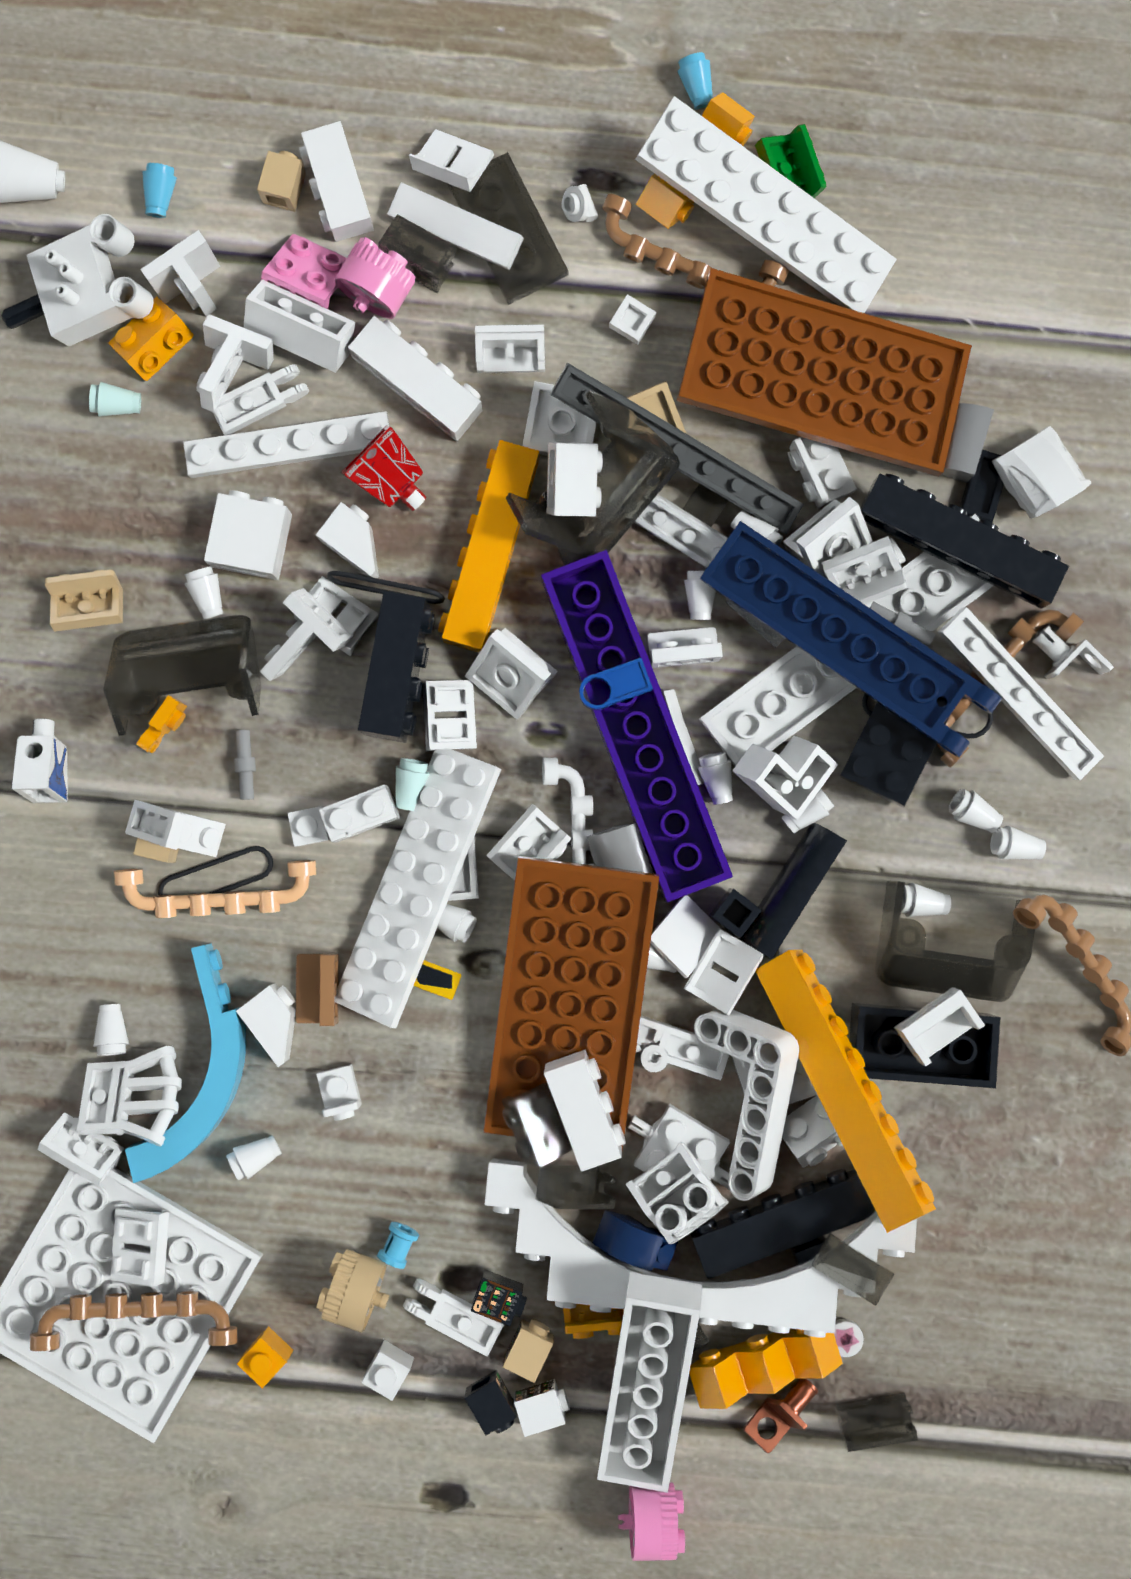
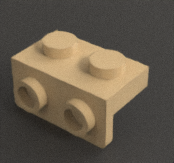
M95 570L87 573L62 574L56 577L45 578V586L51 595L50 625L54 632L123 623V588L114 570Z

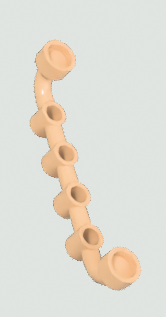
M300 860L288 862V876L296 878L294 886L288 890L234 891L215 894L197 893L145 897L137 891V884H143V869L114 871L115 885L122 886L124 896L132 906L140 910H155V918L177 916L176 909H190V916L211 915L212 907H224L226 915L246 913L245 906L259 905L260 913H272L280 911V904L296 902L304 896L309 886V876L316 875V861Z

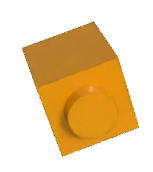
M268 1326L243 1353L237 1365L263 1389L287 1363L293 1349Z

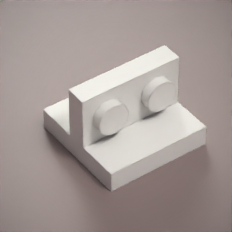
M199 230L140 269L165 304L182 293L192 309L200 307L205 316L217 310L200 280L221 266Z
M850 497L843 503L837 499L832 500L783 541L787 551L826 579L828 578L822 562L873 542L859 504Z
M504 628L502 631L497 629L490 635L465 677L518 720L534 698L554 678L558 671L509 630Z

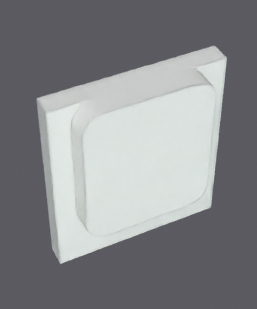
M685 895L678 900L652 931L650 944L684 978H687L697 967L720 927L688 895Z

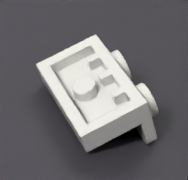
M800 437L792 441L789 447L790 452H788L789 461L795 471L800 470L805 481L802 483L803 491L809 502H815L817 509L828 505L832 500H839L857 490L837 447L806 438L801 440Z
M714 627L657 632L648 635L649 658L652 668L719 662L723 657L722 645L717 643V633Z
M64 1112L41 1140L38 1150L99 1186L112 1167L116 1168L118 1166L124 1147L107 1135L80 1134L77 1131L79 1118H73Z

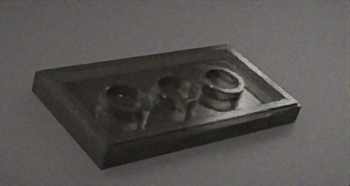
M508 152L490 161L471 192L448 184V188L459 208L516 232L524 238L510 270L486 260L508 305L569 275V271Z

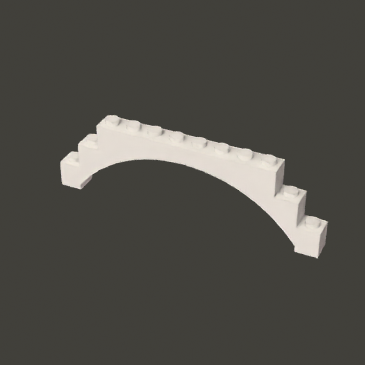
M493 1158L488 1166L485 1205L493 1206V1212L502 1214H513L514 1209H520L515 1253H523L524 1259L532 1261H544L545 1256L551 1257L547 1300L555 1301V1306L571 1309L576 1308V1304L590 1305V1310L602 1313L611 1312V1308L624 1309L629 1274L634 1272L702 1284L701 1308L698 1321L700 1324L717 1325L718 1320L731 1321L733 1327L740 1329H753L754 1324L768 1326V1330L775 1333H789L791 1328L804 1330V1334L807 1336L822 1338L826 1336V1333H835L838 1289H843V1294L851 1297H865V1292L875 1293L878 1249H883L884 1255L892 1257H905V1252L915 1253L917 1219L887 1233L875 1211L857 1230L830 1250L809 1262L780 1273L730 1282L690 1281L669 1277L627 1264L609 1255L583 1237L557 1213L541 1194L527 1173L528 1162Z

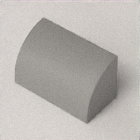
M959 403L942 476L967 483L975 475L994 409L975 404Z
M636 823L613 826L587 836L596 866L652 873Z

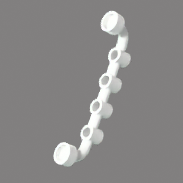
M543 758V785H558V778L567 780L571 786L572 863L594 866L593 864H586V850H590L587 836L592 835L593 830L585 829V816L593 815L592 795H585L584 782L578 771L570 766L558 764L557 758Z

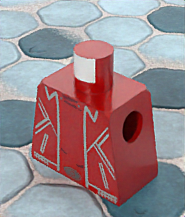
M386 425L341 471L346 478L388 507H391L400 499L411 511H414L426 499L425 494L414 484L422 476L423 471L391 426Z

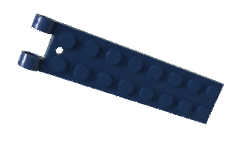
M742 521L738 523L700 577V580L958 758H960L970 742L944 723L964 696L967 697L973 704L992 714L1002 700L996 692L956 667ZM939 697L946 698L947 704L944 707L937 705L936 701Z

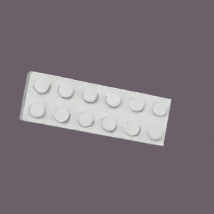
M630 1272L597 1480L668 1493L700 1315L702 1284Z

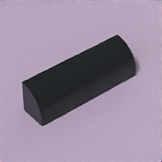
M811 824L758 907L762 911L741 938L738 937V939L772 959L847 840L819 824Z

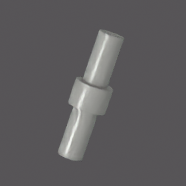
M874 601L870 606L876 613L916 640L928 646L933 641L935 633L912 622V617L901 611L897 614Z
M250 730L236 731L237 758L234 759L235 773H239L240 800L254 799L253 772L256 771L255 757H251Z

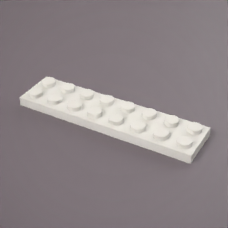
M675 96L666 107L635 158L639 163L839 306L865 313L897 260Z
M447 747L442 750H435L426 771L429 773L425 786L415 805L414 811H410L337 988V996H335L336 1003L390 1028H396L438 927L440 917L449 900L501 772V769Z

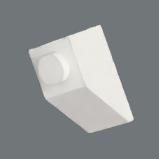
M340 502L316 536L323 544L364 575L378 578L373 530L369 522H367L369 516L354 504L349 508Z
M274 983L244 1004L236 1012L277 1067L290 1059L296 1009L292 1005L295 1000L287 988L283 985L279 988Z

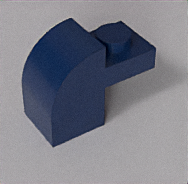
M605 1210L592 1243L609 1255L627 1264L652 1272L653 1268L668 1270L678 1241L674 1244H668L658 1229L647 1227L629 1215Z

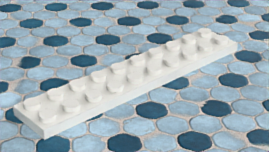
M976 514L971 516V518L977 521L980 520ZM923 552L902 568L907 587L892 595L874 600V602L897 614L899 611L912 617V622L932 632L954 616L961 608L966 607L993 587V585ZM873 601L866 603L865 605L870 608ZM796 646L703 715L699 720L736 767L752 744L770 751L774 750L857 687Z

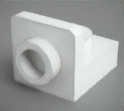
M352 1064L318 1072L317 1079L325 1107L322 1110L324 1118L333 1116L334 1121L354 1116V1110L358 1109L362 1103Z

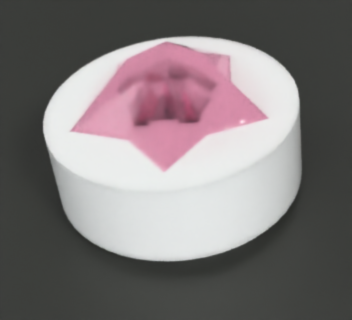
M842 1318L836 1320L834 1336L841 1357L854 1356L863 1346V1333L859 1326L850 1319Z

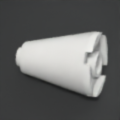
M0 140V203L56 199L58 192H64L65 171L59 170L57 162Z

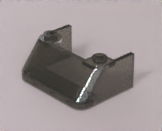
M591 390L585 396L601 421L600 428L604 436L612 440L602 452V470L597 472V487L601 489V505L599 508H596V516H554L547 514V490L536 502L512 493L505 497L524 534L585 557L607 550L609 553L677 472L680 465L679 458L673 448L629 408Z
M233 615L133 630L119 635L113 642L103 687L118 735H126L130 715L142 716L149 714L158 705L159 698L162 695L226 686L227 694L230 697L237 698L238 700H247L252 716L259 715L261 680L251 620L245 615Z
M887 881L875 965L876 975L882 983L892 987L943 994L953 987L960 989L967 998L994 1002L1005 1001L1013 995L1031 959L1035 929L1024 927L1014 918L1012 934L1005 935L998 940L993 960L925 950L926 932L924 927L916 920L900 918L905 882ZM1016 900L1015 908L1021 900Z

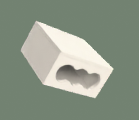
M230 490L229 495L218 493L204 561L212 568L279 580L292 513L286 506H283L284 502L276 498L263 497V501L249 499V494L240 491Z

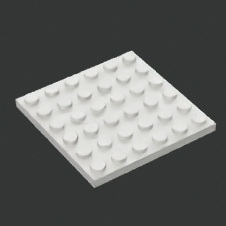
M112 1167L99 1186L69 1169L0 1287V1354L143 1438L155 1443L211 1346L208 1344V1329L216 1327L213 1317L203 1314L190 1317L169 1315L155 1318L135 1316L119 1319H106L105 1317L84 1320L59 1319L54 1323L52 1331L60 1332V1347L50 1351H31L30 1334L37 1332L39 1321L47 1310L56 1305L70 1304V1296L79 1294L92 1295V1303H105V1295L114 1293H126L127 1302H141V1294L161 1292L163 1293V1301H175L176 1293L197 1291L198 1300L215 1301L223 1306L229 1315L262 1258L263 1253L143 1183H133L131 1176L117 1168ZM124 1208L148 1212L169 1211L164 1283L151 1287L110 1280L115 1209ZM124 1243V1248L150 1252V1246Z

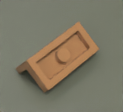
M339 954L297 955V1023H320V1026H335L338 1023V1003L335 1002V996H337V988L339 986Z

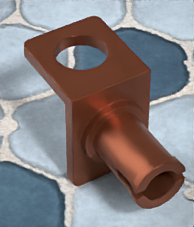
M798 1379V1382L783 1400L767 1397L744 1426V1432L764 1452L771 1453L790 1427L806 1430L808 1425L799 1415L811 1399L817 1395V1388L807 1379ZM765 1417L771 1418L775 1423V1433L768 1439L762 1438L757 1430L759 1421Z

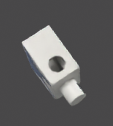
M49 719L33 720L32 736L18 737L12 789L32 803H67V747L54 737L55 722Z

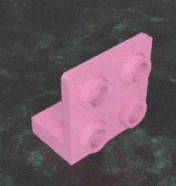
M292 234L264 268L261 280L270 282L328 309L330 297L338 288L334 279L347 258L306 238Z

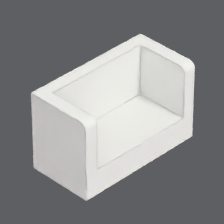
M952 987L894 1028L918 1063L926 1067L932 1063L929 1057L972 1027L979 1030L985 1024L963 992Z

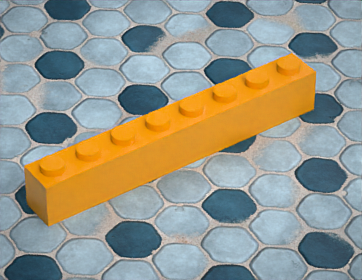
M788 950L760 966L755 972L785 1031L791 1033L797 1039L799 1044L798 1057L888 1233L936 1210L933 1204V1193L928 1184L921 1181L915 1169L917 1165L912 1152L908 1148H904L898 1136L899 1128L895 1119L886 1113L881 1103L882 1095L878 1086L869 1080L864 1070L865 1062L862 1055L856 1048L852 1047L847 1037L848 1029L841 1017L836 1016L830 1004L832 998L829 991L824 985L819 983L814 973L816 968L813 960L803 950Z

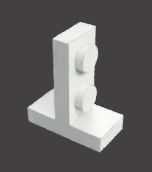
M208 314L203 323L205 346L215 350L208 372H202L198 379L197 392L200 393L201 407L215 412L243 360L264 369H269L274 360L273 339Z
M304 588L292 592L284 600L283 604L300 620L287 631L286 635L289 639L282 647L279 644L276 645L265 656L264 659L268 663L260 672L269 681L283 675L316 636L333 652L344 647L354 636Z
M134 800L125 834L175 850L179 848L216 857L226 824Z

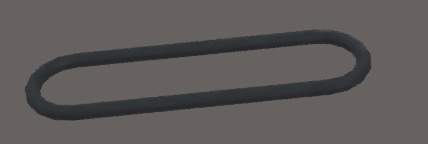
M331 571L327 574V578L331 582L344 587L383 594V591L405 594L346 582L333 576L426 593L439 598H426L430 604H440L445 600L441 593L428 588L343 571Z
M260 846L240 850L168 876L160 883L158 896L164 895V886L174 879L250 852L259 851L265 854L268 859V867L265 872L209 893L228 892L267 877L273 868V857L268 850Z

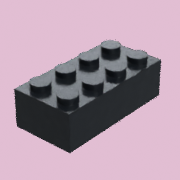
M383 591L358 731L365 736L406 743L408 735H414L417 716L412 712L414 702H420L423 682H420L418 677L420 668L426 669L429 656V648H426L425 639L426 634L432 635L435 624V614H433V609L430 608L426 598Z
M939 697L936 701L940 707H944L947 704V700L944 697ZM877 702L840 776L904 808L937 743ZM949 716L948 719L945 721V723H944L945 725L947 724V722H948L950 716Z
M852 1003L849 1041L852 1047L856 1048L862 1055L865 1062L864 1070L869 1079L996 1088L1001 1017L988 1013H977L985 1026L979 1030L973 1027L929 1057L932 1063L925 1067L918 1063L894 1028L922 1008Z

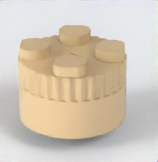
M346 1249L344 1254L336 1252L329 1271L333 1277L330 1289L323 1287L316 1307L320 1312H323L322 1319L363 1333L374 1306L385 1309L390 1295L379 1292L387 1264Z

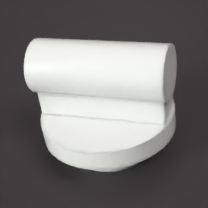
M586 184L571 186L566 189L562 199V209L568 220L571 222L585 220L586 222H592L598 218Z

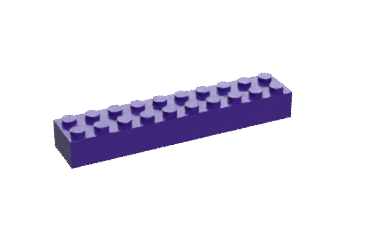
M607 550L541 574L543 587L580 683L589 675L642 658L653 688L652 691L611 705L603 710L591 711L634 823L637 824L654 874H659L658 885L664 901L670 902L732 878L733 875ZM595 679L586 684L584 693L589 703L602 705L609 699L610 688L603 680Z

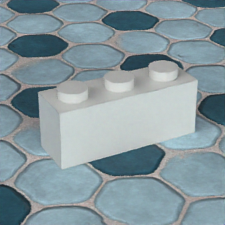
M341 121L302 132L305 146L299 147L305 169L312 167L315 178L309 179L315 200L322 199L325 210L319 211L324 231H332L335 242L374 231Z
M263 279L247 296L245 303L244 328L273 339V344L335 373L350 355L348 346L353 341L355 322Z
M586 1050L546 1063L544 1075L581 1172L621 1158V1145L626 1144L620 1124L613 1125L609 1114L614 1111L608 1092H601L597 1080L601 1079V1073L595 1058L589 1060Z

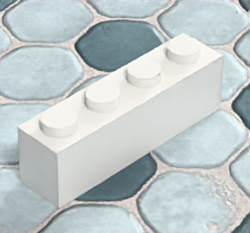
M373 316L348 346L352 358L457 442L483 411L481 401L479 400L480 394L469 384L465 383L461 386L453 379V372L443 363L438 362L435 365L426 357L428 353L418 343L411 341L409 344L400 337L401 331L387 319L382 322Z

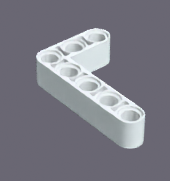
M716 1009L700 1015L696 1019L694 1030L697 1038L705 1045L750 1063L728 1177L730 1192L738 1200L746 1201L768 1190L773 1183L799 1055V1044L794 1035L785 1030L732 1010L730 1015H727Z

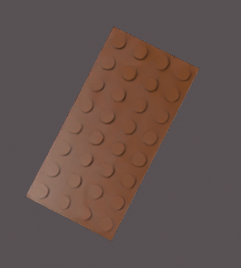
M711 268L707 276L676 401L939 477L944 472L972 345Z
M525 856L518 857L483 1133L570 1144L544 1075L545 1064L586 1050L589 1060L595 1058L598 1064L601 1079H598L597 1082L601 1092L607 1091L610 1096L614 1111L609 1114L613 1125L619 1123L625 1135L659 874Z

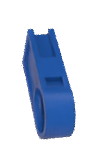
M638 658L597 674L589 675L581 683L579 695L584 706L597 711L650 692L653 688L642 658ZM591 680H603L610 688L609 699L602 705L589 703L583 695L584 687Z

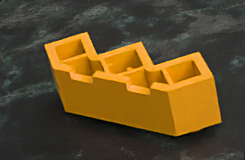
M723 92L709 101L702 114V117L742 146H744L752 134L753 130L749 126L755 116ZM653 174L635 205L669 229L678 221L681 223L686 221L694 208V201L656 174Z
M790 1328L789 1333L773 1332L770 1334H758L748 1338L745 1342L722 1349L704 1351L699 1355L700 1359L690 1366L689 1374L700 1409H727L746 1394H775L794 1379H823L842 1365L843 1362L834 1333H826L825 1337L819 1338L805 1335L804 1330Z

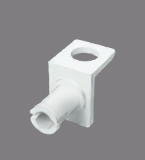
M1046 626L1038 633L1039 636L1032 640L1034 644L1054 661L1053 667L1044 675L1047 680L1058 676L1078 654L1100 675L1110 672L1114 668L1086 639L1069 647L1051 630L1050 626Z

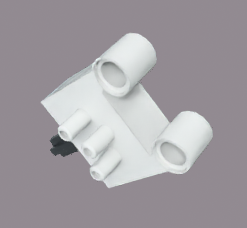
M101 214L94 218L90 225L27 254L38 294L5 309L1 317L9 329H14L45 315L50 335L65 345L72 346L130 318L140 319L146 317L153 308V296L129 277L123 276L115 280L108 257L109 253L115 257H123L130 253L134 246L133 233L111 215Z

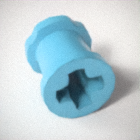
M391 1222L389 1225L391 1232L384 1248L379 1250L377 1258L392 1267L404 1269L413 1241L418 1240L420 1235L416 1230L407 1225Z

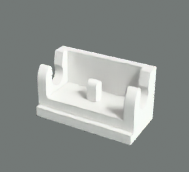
M544 325L475 326L477 373L545 372Z

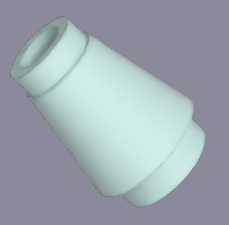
M100 382L99 385L91 384L89 394L90 412L98 413L99 417L133 413L140 414L141 393Z
M409 758L400 759V765L396 766L395 807L414 811L429 776V773L426 772L428 763Z

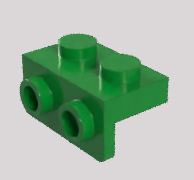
M805 124L797 125L790 134L761 138L755 144L757 154L762 161L813 198H816L826 188L824 173L821 170L813 142Z

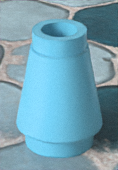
M699 52L680 59L678 62L680 69L677 71L695 110L706 108L709 101L713 98L710 60L705 58L703 52Z
M147 163L146 171L142 172L145 214L156 218H166V212L168 211L177 180L174 176V168L159 163Z

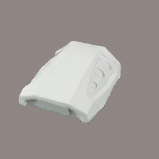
M1051 426L1046 427L1037 435L992 460L1006 489L1015 497L1019 506L1026 511L1030 519L1061 505L1091 484L1090 480L1085 479L1075 460Z
M682 1142L643 1174L626 1183V1186L645 1215L658 1228L668 1244H674L692 1233L729 1203L713 1185L691 1151Z

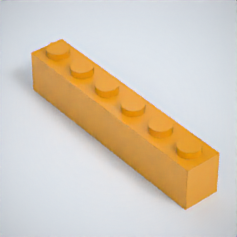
M499 440L497 450L491 448L486 469H490V474L487 482L481 481L476 501L481 502L478 515L472 514L470 517L467 534L472 536L468 548L462 547L457 566L461 567L462 570L459 580H452L448 593V599L452 600L449 613L443 612L439 623L438 632L443 633L442 640L444 643L480 653L488 640L540 461V452L538 450Z

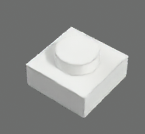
M627 294L610 321L609 328L638 345L656 317V312Z
M323 806L288 813L294 847L330 840L319 809L324 808Z

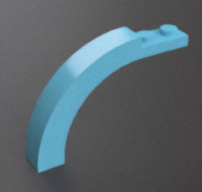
M212 943L191 948L211 1029V1057L208 1072L193 1104L173 1126L165 1131L163 1136L166 1139L161 1147L143 1140L125 1148L133 1183L151 1178L169 1169L200 1146L226 1115L242 1078L247 1043L246 1024L236 1012L239 1008L228 1009L227 1004L231 1003V995L228 985L221 981L219 970L223 968L222 959L218 949L213 950Z

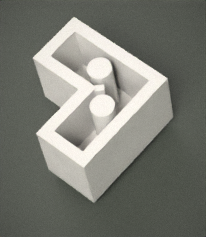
M794 735L779 755L756 744H752L733 769V772L773 809L798 820L838 764L819 745Z

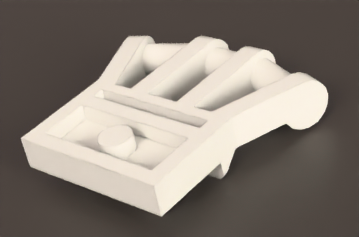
M164 1046L131 1061L87 1063L77 1131L82 1135L115 1133L122 1135L127 1133L161 1147L166 1139L163 1135L173 1115L177 1114L179 1109L176 1096L177 1091L181 1090L182 1079L178 1077L175 1067L176 1053L174 1047ZM158 1064L161 1066L163 1076L134 1078V1074ZM163 1090L161 1100L131 1101L132 1091ZM158 1113L151 1129L128 1122V1115Z

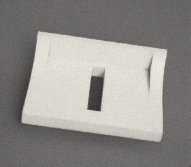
M437 129L434 130L417 155L409 154L413 170L471 192L494 156L492 150ZM460 150L459 154L457 155L451 166L447 168L456 152Z
M321 576L309 594L331 615L342 602L346 604L336 620L354 636L344 647L340 648L341 651L351 656L358 642L377 619L378 613ZM294 614V619H296L297 621L300 620V619Z
M470 680L425 681L423 683L426 752L442 750L445 747L452 750L476 749L473 683ZM434 712H465V718L435 719Z
M719 928L684 989L723 1013L730 1015L762 961L764 954ZM714 963L739 976L737 982L735 983L712 969Z
M124 1208L115 1209L111 1281L151 1287L164 1283L169 1211L148 1212ZM124 1243L150 1246V1252L124 1248Z

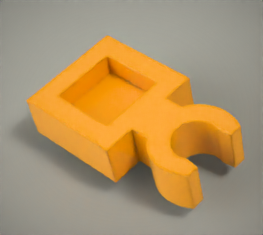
M168 695L148 723L150 725L149 728L141 735L136 745L146 752L153 754L161 743L163 736L171 730L175 731L182 724L186 716L183 712L187 705Z

